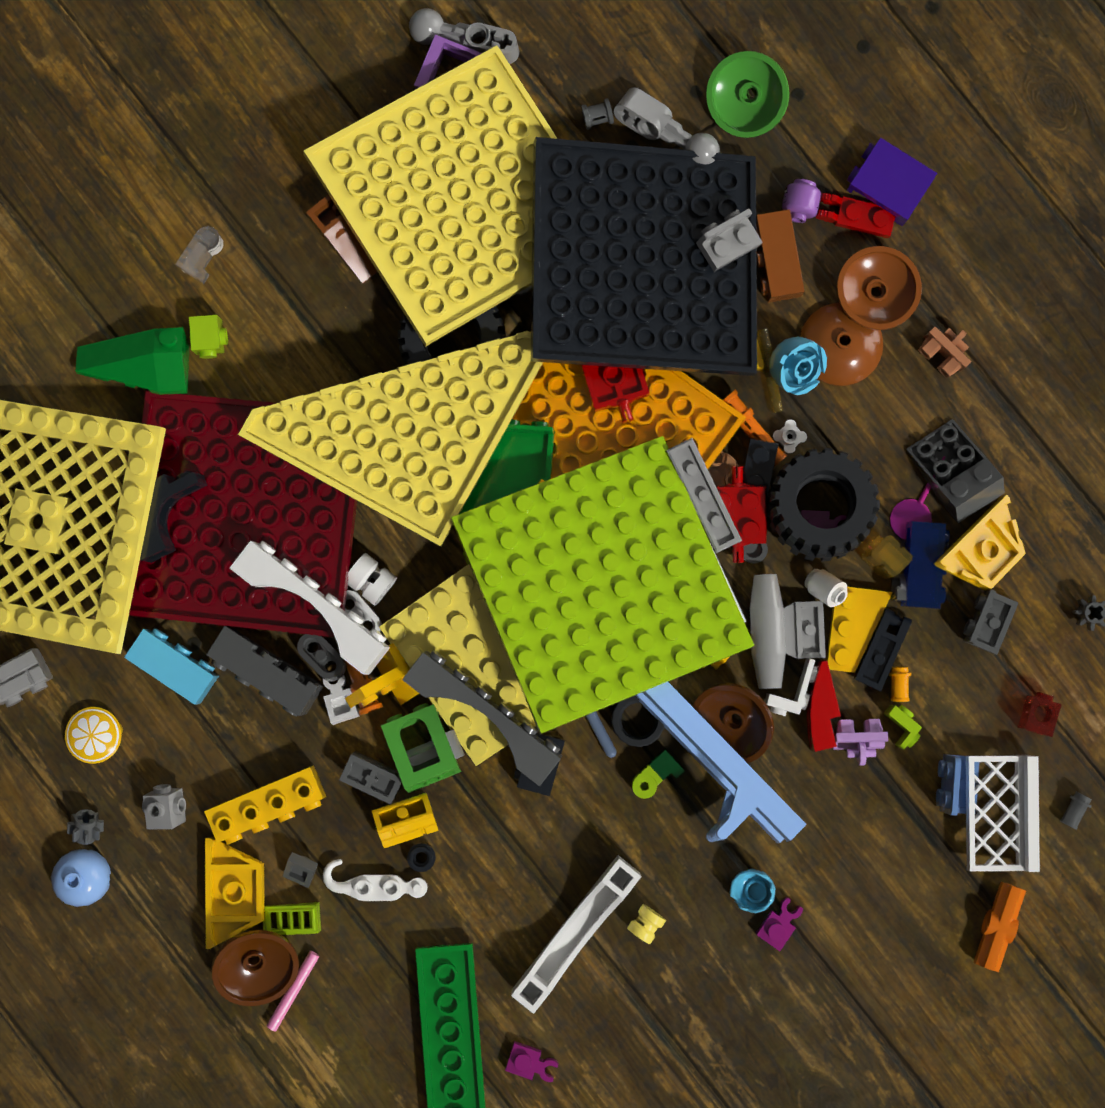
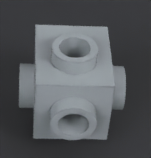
M169 784L154 786L153 791L143 795L142 810L145 814L146 829H173L186 822V801L183 798L182 788H171Z

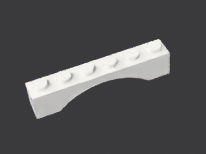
M250 541L231 565L230 569L251 586L283 588L296 593L310 602L330 625L338 643L340 656L363 675H369L390 648L384 643L387 638L374 628L371 631L362 625L364 620L353 611L346 613L341 609L342 603L330 593L326 596L317 590L320 585L308 576H305L303 579L295 572L298 568L285 558L282 561L273 555L276 550L264 541H261L260 544Z
M617 855L512 988L511 996L534 1014L587 941L642 877L640 872Z

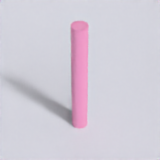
M309 951L298 970L295 982L284 994L266 1025L270 1030L277 1031L320 957L317 953Z

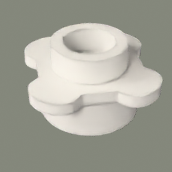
M787 420L781 430H776L773 433V439L784 447L786 453H793L799 443L806 441L807 434L796 427L794 420ZM791 434L793 436L792 439H788L787 435Z

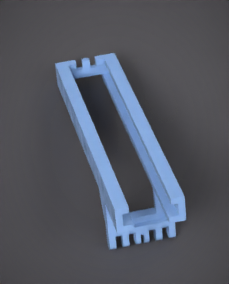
M669 682L635 695L639 699L638 701L657 720L659 719L669 733L726 790L718 821L706 833V839L709 842L726 839L749 815L776 843H781L784 839L787 842L791 841L806 826V823Z

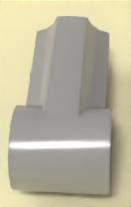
M455 730L445 732L455 758L458 759L464 756V751ZM432 738L431 741L406 751L414 772L440 762Z

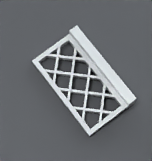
M966 756L967 871L1040 872L1038 756ZM974 762H984L991 769L982 780L974 774ZM1006 762H1015V774L1007 780L999 772V769ZM996 774L1004 783V786L994 795L985 784ZM981 788L991 798L982 809L975 804V795ZM1008 789L1015 794V803L1009 809L999 800ZM995 803L1005 812L996 823L985 814ZM981 817L991 826L982 838L975 832V824ZM1010 817L1016 824V830L1008 838L999 827ZM995 832L1005 840L996 852L986 844V841ZM983 846L992 856L985 864L975 865V853ZM1009 846L1016 852V864H1006L999 857Z

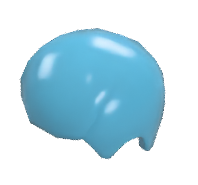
M749 869L741 871L732 880L730 896L736 901L740 909L751 913L765 911L774 902L775 885L765 872Z

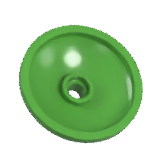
M756 51L734 53L723 59L713 70L707 85V105L712 118L726 132L746 138L765 134L780 122L787 110L789 85L786 75L775 60L763 53ZM750 88H754L756 90L757 94L755 98H751L749 96Z

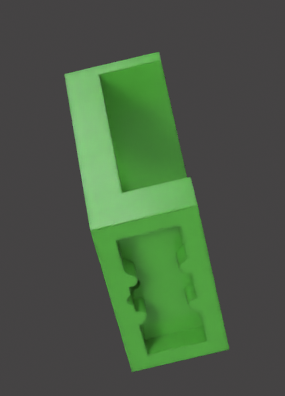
M429 704L419 705L413 709V713L402 716V714L392 716L386 720V724L381 725L402 784L408 793L461 772L438 715L439 712L434 704L430 706ZM423 721L429 730L440 762L414 772L402 742L400 731L403 728Z

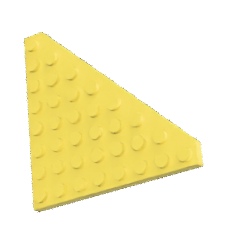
M524 331L514 336L500 340L496 339L472 348L440 355L437 358L398 367V369L385 373H377L360 378L357 381L339 384L315 393L297 396L280 401V403L252 409L238 435L433 543L442 546L453 526L451 517L459 515L543 362L531 361V332Z

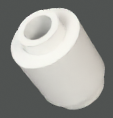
M814 569L806 577L805 587L808 589V592L829 607H835L845 601L847 597V584L828 571Z

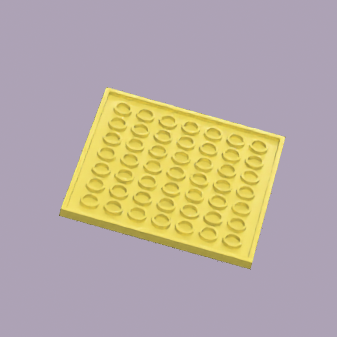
M497 45L304 150L306 160L425 346L532 285L534 140L536 137L557 139V137Z

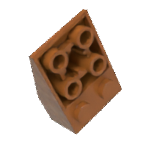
M329 194L306 212L312 223L362 284L378 272Z

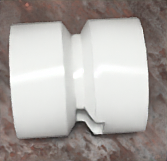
M367 553L363 554L348 572V586L355 591L362 590V597L374 606L382 600L397 579L386 568L379 569L378 562ZM371 578L375 579L374 584L369 582Z

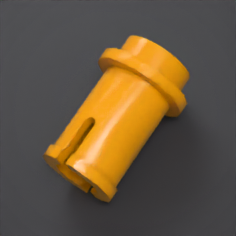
M894 666L888 676H891V701L908 702L909 676H911V672L908 671V667Z

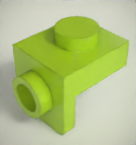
M890 705L883 714L905 731L895 745L901 749H905L907 746L911 748L921 735L918 732L922 727L912 719L914 714L905 706L900 705L897 707Z

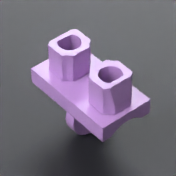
M880 719L865 720L863 723L864 732L855 733L853 720H839L835 735L837 747H834L833 750L847 749V758H857L858 765L865 766L866 757H876V749H884L885 742H888V732H883Z

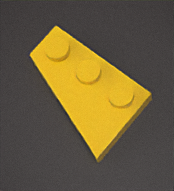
M847 587L845 601L840 605L832 607L826 658L830 670L856 672L893 592Z

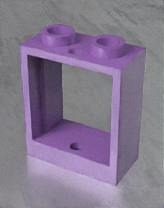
M435 35L414 84L415 90L434 80L444 54L467 62L482 53Z

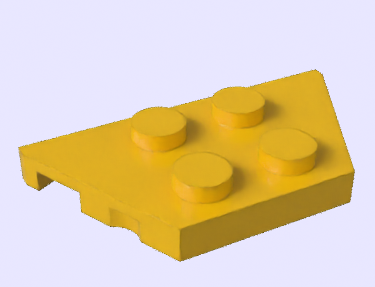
M1008 495L1001 496L934 563L935 566L985 591L992 589L1026 554L1022 540L1018 535L1019 529L1016 519L1011 520L1007 504L1011 503Z
M213 837L205 838L206 949H211L265 920L264 863L223 842L217 843Z

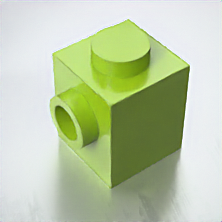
M218 315L189 317L191 351L196 355H200L202 359L216 358L217 353H224V345H228L227 329L223 328L222 319Z

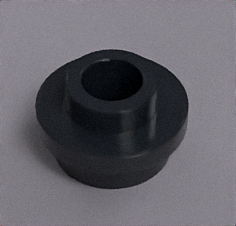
M418 843L412 846L407 855L409 866L417 872L428 871L433 867L436 860L435 851L430 845L425 843ZM419 852L426 854L427 860L425 862L417 860L416 856Z

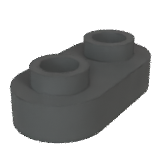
M304 634L299 639L297 644L298 653L324 680L336 681L344 675L346 671L344 659L322 636ZM317 645V651L310 653V648ZM331 664H336V669L329 672L328 667Z

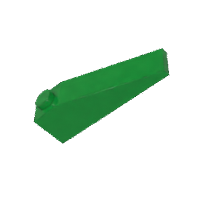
M183 327L156 328L77 347L75 371L77 374L107 382L113 380L125 383V386L131 388L137 386L149 389L151 393L159 395L185 394L188 391L190 344Z

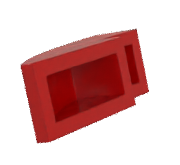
M827 660L817 662V674L809 689L807 733L810 749L813 752L837 747L830 719L840 717L841 714Z

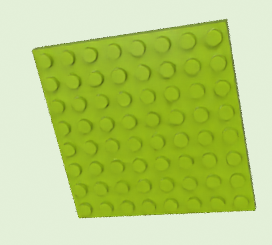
M663 436L451 517L452 524L540 734L754 646L686 487L682 483L666 451L669 448Z

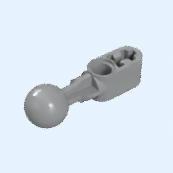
M429 8L416 11L410 19V34L416 42L422 45H431L434 36L438 35L480 53H484L497 45L509 64L515 62L519 57L517 39L510 30L483 23H473L471 25L444 23L440 14ZM478 37L485 38V40L482 43H473V41Z
M630 88L614 108V115L622 124L646 139L656 140L661 138L667 143H675L684 150L694 151L699 157L692 159L700 164L714 162L715 159L712 157L716 153H720L719 144L712 135L697 133L692 136L684 131L682 125L672 119V112L666 105L638 88Z

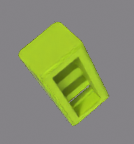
M319 902L264 906L265 920L263 921V930L272 931L280 935L316 934L321 931ZM304 911H309V926H305ZM271 912H276L277 928L271 927ZM282 912H287L288 927H283ZM293 912H298L299 926L294 927Z

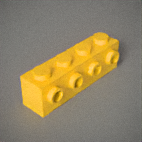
M313 765L204 812L216 842L219 843L225 840L228 845L242 839L241 833L251 829L253 834L269 828L267 822L278 818L279 823L295 817L294 811L302 807L305 808L306 812L322 805L320 800L327 796Z

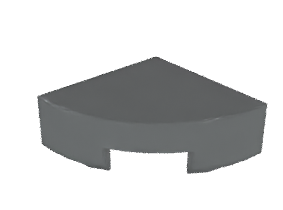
M893 573L892 601H907L906 577L902 573Z

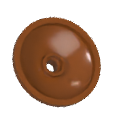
M885 246L868 247L852 255L842 267L837 280V297L842 310L853 322L871 330H887L904 323L916 310L922 294L921 278L914 263L902 252ZM871 289H878L880 296H873Z
M840 303L825 305L815 311L807 319L800 333V337L810 339L824 349L827 356V368L825 373L821 372L817 379L829 385L849 386L864 380L875 370L882 356L883 337L881 330H871L856 324L845 314ZM840 337H847L849 344L846 346L842 345L839 341Z

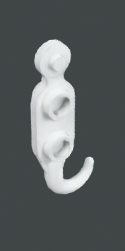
M341 859L329 862L323 871V881L328 889L332 892L344 893L361 901H394L405 893L410 894L412 897L420 898L425 895L428 888L426 881L422 878L417 877L409 882H405L402 878L393 874H364L345 882H336L332 879L331 871L335 866L342 864Z

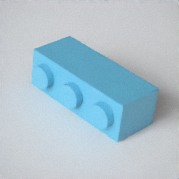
M154 628L152 631L150 629H143L124 658L194 705L201 704L219 675L213 672L215 667L203 659L198 662L190 657L192 652L183 645L177 643L174 646L166 641L168 636L159 629Z

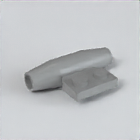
M777 574L754 575L750 603L751 639L754 643L751 653L758 688H782L786 654L795 659L826 658L823 602H793L783 607Z

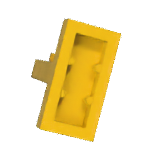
M394 643L389 645V650L376 665L382 676L362 686L345 698L350 708L359 703L365 707L378 699L376 695L378 692H381L384 696L392 691L400 705L420 694L402 680L410 668Z

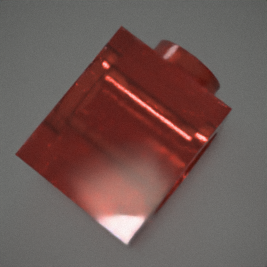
M1037 692L1036 696L1027 695L1018 728L1043 736L1053 737L1062 704L1053 702L1054 696ZM1039 706H1043L1046 711L1045 718L1041 721H1038L1035 717V710Z

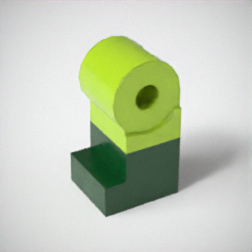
M664 748L635 775L632 780L633 792L639 798H650L655 794L657 786L669 774L672 773L677 779L685 770Z

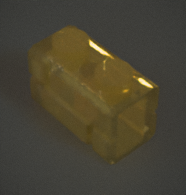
M877 535L872 537L862 547L865 552L862 554L861 559L869 567H874V571L882 579L897 576L912 561L913 556L904 547L900 548V543L892 535L885 537Z

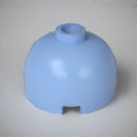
M86 849L73 850L62 856L54 866L51 875L52 889L57 898L65 904L75 907L91 905L101 899L108 891L110 886V867L106 859L96 851Z

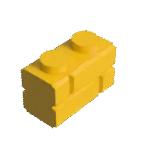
M427 793L372 810L377 832L384 848L421 837L423 834L439 831Z

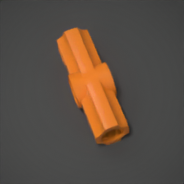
M1001 881L992 909L987 911L983 919L981 928L983 936L973 963L999 972L1008 943L1011 944L1017 934L1019 925L1017 917L1026 890Z

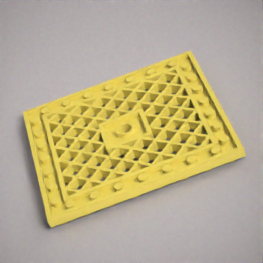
M0 400V429L10 431L4 437L0 434V450L6 457V459L0 462V496L5 493L10 501L3 508H0V523L4 528L0 533V543L5 540L4 544L14 546L5 553L0 545V566L3 565L8 572V575L0 580V598L2 600L0 601V631L121 654L166 428ZM23 433L36 436L27 442ZM17 438L21 447L12 453L7 444ZM48 438L59 439L61 441L52 446ZM42 442L47 451L37 458L32 449ZM73 442L83 443L87 445H85L78 451ZM99 446L112 448V450L104 455ZM68 447L72 456L62 462L57 453ZM93 451L98 460L88 467L83 457ZM26 454L31 463L21 469L17 460ZM119 455L124 465L114 471L109 461ZM52 458L56 468L47 474L42 465ZM77 463L82 472L72 478L67 469ZM11 466L15 475L6 481L2 471ZM103 467L108 477L98 483L93 473ZM36 470L41 479L31 485L27 476ZM59 475H62L66 484L57 490L52 481ZM122 475H124L123 485L119 480ZM87 479L92 488L85 494H82L77 485ZM21 482L25 490L15 489L14 493L11 488ZM113 483L118 493L108 499L103 490ZM46 486L51 495L38 493V491ZM69 491H72L77 499L73 503H71L72 499L63 497ZM97 495L102 505L93 511L88 501ZM119 502L116 512L113 506ZM79 507H82L87 516L77 523L72 513ZM107 511L113 521L102 527L97 518ZM8 513H10L9 521L6 518V515ZM41 514L43 524L40 528L35 529L33 520L36 515ZM68 522L71 528L65 532ZM91 523L96 533L87 539L82 529ZM113 530L112 540H110L107 534ZM76 535L81 544L74 550H71L66 541ZM101 539L107 549L97 556L92 545ZM25 548L38 550L39 552L30 557ZM62 550L65 556L56 562L51 553L61 555ZM86 551L91 561L81 567L76 557ZM19 553L24 563L15 569L10 559ZM44 558L49 568L40 574L35 564ZM108 558L105 569L102 562ZM70 562L75 573L66 579L60 569ZM93 568H96L101 578L91 583L86 574ZM29 570L34 579L24 585L20 575ZM54 574L59 585L50 590L45 580ZM80 579L85 589L76 595L70 585ZM13 581L18 591L9 597L4 587ZM39 586L44 596L35 602L29 592ZM102 586L101 594L99 596L96 590ZM64 591L69 601L60 607L55 596ZM90 595L95 606L86 612L80 602ZM23 597L27 606L14 603ZM48 602L53 611L39 608ZM74 607L79 616L65 613Z

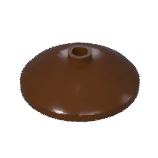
M722 683L706 689L695 701L693 708L747 764L760 758L770 746L774 734L773 718L766 703L752 690L738 684ZM734 714H738L742 720L736 719Z
M266 930L248 931L231 938L218 950L212 962V980L218 993L234 1004L242 1006L263 1005L278 999L293 985L298 975L299 961L295 948L282 935Z

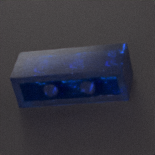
M907 522L903 574L906 577L907 601H901V606L940 609L941 603L945 602L946 588L942 586V577L947 572L936 567L934 563L944 554V548L949 545L950 532L946 530V524Z

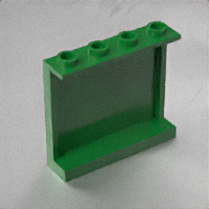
M512 419L459 514L537 485L541 479L544 481L551 479L555 436L553 427H548L549 423L533 421L531 425H520V421Z

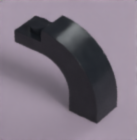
M186 471L177 475V480H175V477L166 474L156 479L140 556L141 561L152 563L176 551L168 532L167 521L169 513L180 499L208 485L204 475Z

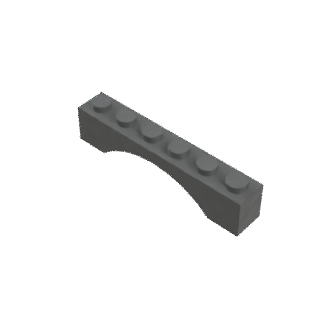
M434 650L431 653L429 651L423 652L402 680L424 697H441L457 700L472 706L486 715L506 738L513 753L516 768L540 786L563 755L559 753L561 748L548 738L544 741L536 735L537 729L526 721L520 723L513 717L514 711L503 703L498 706L490 699L492 695L486 689L479 685L475 688L467 682L469 677L460 669L455 668L453 671L445 665L447 660L441 654Z

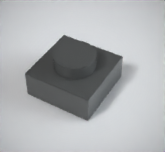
M292 852L287 861L283 877L309 888L318 863L310 860L308 857Z

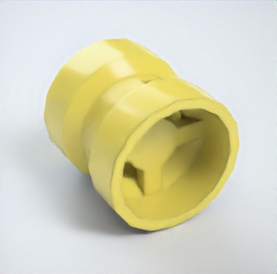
M642 904L638 910L639 916L636 920L630 922L627 929L644 942L651 944L655 938L654 933L658 928H662L666 919L650 907Z

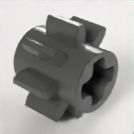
M1095 595L1089 596L1088 603L1083 599L1077 600L1080 606L1078 610L1072 611L1079 619L1076 623L1077 626L1087 624L1088 631H1094L1095 624L1099 627H1105V622L1103 621L1105 619V601L1096 602ZM1088 608H1094L1095 611L1092 614L1095 618L1088 617L1091 613Z
M83 809L76 814H71V822L67 823V834H72V841L82 845H88L95 840H100V832L104 831V820H98V812L95 813L89 809Z

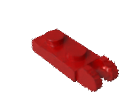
M821 193L820 202L837 206L839 210L838 214L827 210H818L815 218L835 223V226L884 238L891 237L895 221L893 214L877 204Z

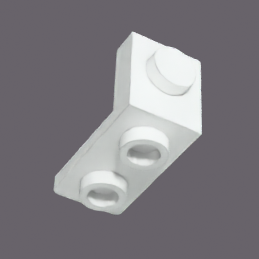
M806 658L794 701L766 694L764 702L770 706V712L786 716L787 711L800 715L801 709L806 710L810 694L806 693L809 682H814L818 667L814 666V659Z

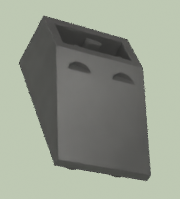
M953 419L906 449L927 483L930 484L940 503L957 523L1005 493L1004 477Z

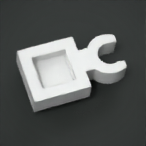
M343 675L336 684H330V681L323 679L324 686L331 692L330 695L323 696L330 723L335 725L360 717L357 705L350 708L345 700L347 696L352 694L350 688L344 690L346 684L345 676Z

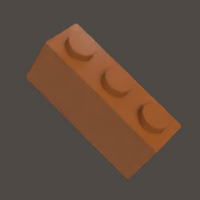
M790 209L756 215V232L763 242L758 247L759 251H756L757 268H762L764 277L760 279L762 295H767L768 303L801 297L805 291Z

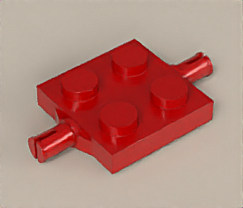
M582 365L595 412L610 407L618 408L622 423H627L625 412L629 422L633 421L634 418L629 404L634 400L650 396L643 370L640 368Z
M731 466L732 483L725 486H716L742 539L741 542L732 545V562H738L739 552V563L745 562L744 546L767 543L766 486H751L743 483V466Z

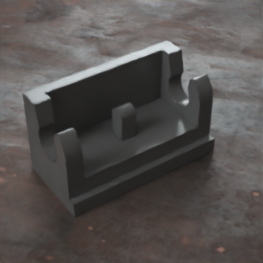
M357 751L350 755L339 779L388 804H392L402 784L397 770Z

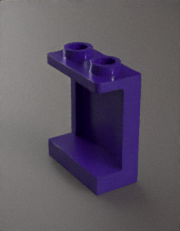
M880 137L877 144L873 145L870 143L861 158L866 161L861 169L855 166L847 181L851 184L847 191L849 193H852L853 190L896 216L894 222L903 226L937 173Z

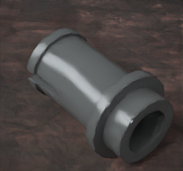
M1076 791L1074 796H1070L1072 800L1060 822L1077 830L1087 808L1092 807L1090 805L1092 799Z

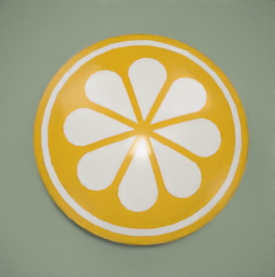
M88 707L75 713L69 720L65 730V742L70 753L78 760L90 764L101 763L112 757L118 750L123 728L116 717L108 710L99 707Z

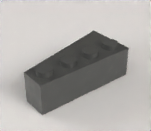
M224 626L206 654L213 659L211 661L212 665L222 671L230 670L236 674V680L248 687L251 684L260 690L258 692L260 695L272 702L275 700L283 706L282 708L296 717L308 713L324 687L320 682L230 626Z

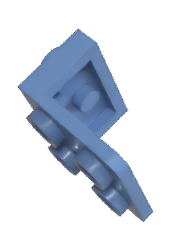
M943 754V760H940L938 764V776L942 777L941 789H937L936 805L940 806L939 811L949 815L966 814V756ZM974 762V774L979 777V762ZM977 794L975 795V804H976V805H977Z

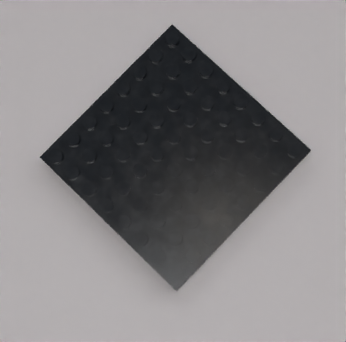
M536 137L534 140L531 361L747 376L757 374L756 248L714 272L696 244L702 237L701 231L715 222L717 225L726 222L724 218L738 209L740 213L747 209L751 210L752 214L748 219L756 231V156L716 153L712 157L715 160L714 162L700 164L692 159L699 156L694 151Z

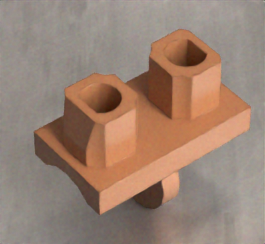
M934 327L924 336L925 340L918 349L928 360L937 352L946 358L937 367L938 371L945 378L950 377L957 371H962L972 362L963 354L969 348L962 341L967 334L964 330L956 335L950 328L942 333Z

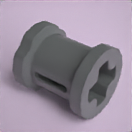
M608 98L604 99L603 103L588 107L585 104L581 105L587 130L601 123H614Z

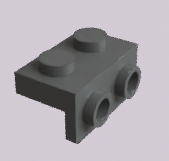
M992 589L984 590V593L980 592L974 603V608L977 609L973 619H968L964 627L963 634L966 636L963 642L997 655L1018 602L999 595Z

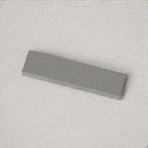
M693 438L666 450L682 483L686 487L715 553L741 542L742 539Z

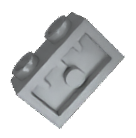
M738 209L724 218L726 222L717 225L716 222L712 223L701 231L703 235L696 244L714 272L763 243L748 219L752 214L750 209L742 213Z

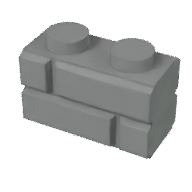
M31 648L0 665V705L5 704L6 707L13 706L23 700L21 695L31 691L32 694H35L48 687L46 682L53 679V675L38 648Z

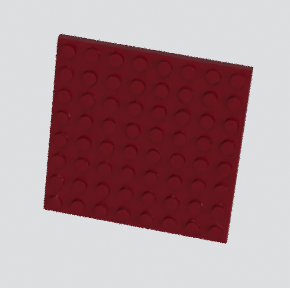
M146 391L142 424L166 428L156 479L166 474L175 477V480H177V475L186 471H192L204 475L208 485L180 499L169 513L167 521L168 532L176 551L152 563L139 561L129 611L130 616L335 637L323 615L301 596L283 588L251 586L230 569L231 565L250 541L259 544L261 541H264L276 550L273 554L281 561L285 558L298 568L295 571L303 579L305 576H308L320 585L317 590L325 596L330 593L342 603L340 608L345 611L357 500L238 435L252 409L276 403L185 394L159 395Z

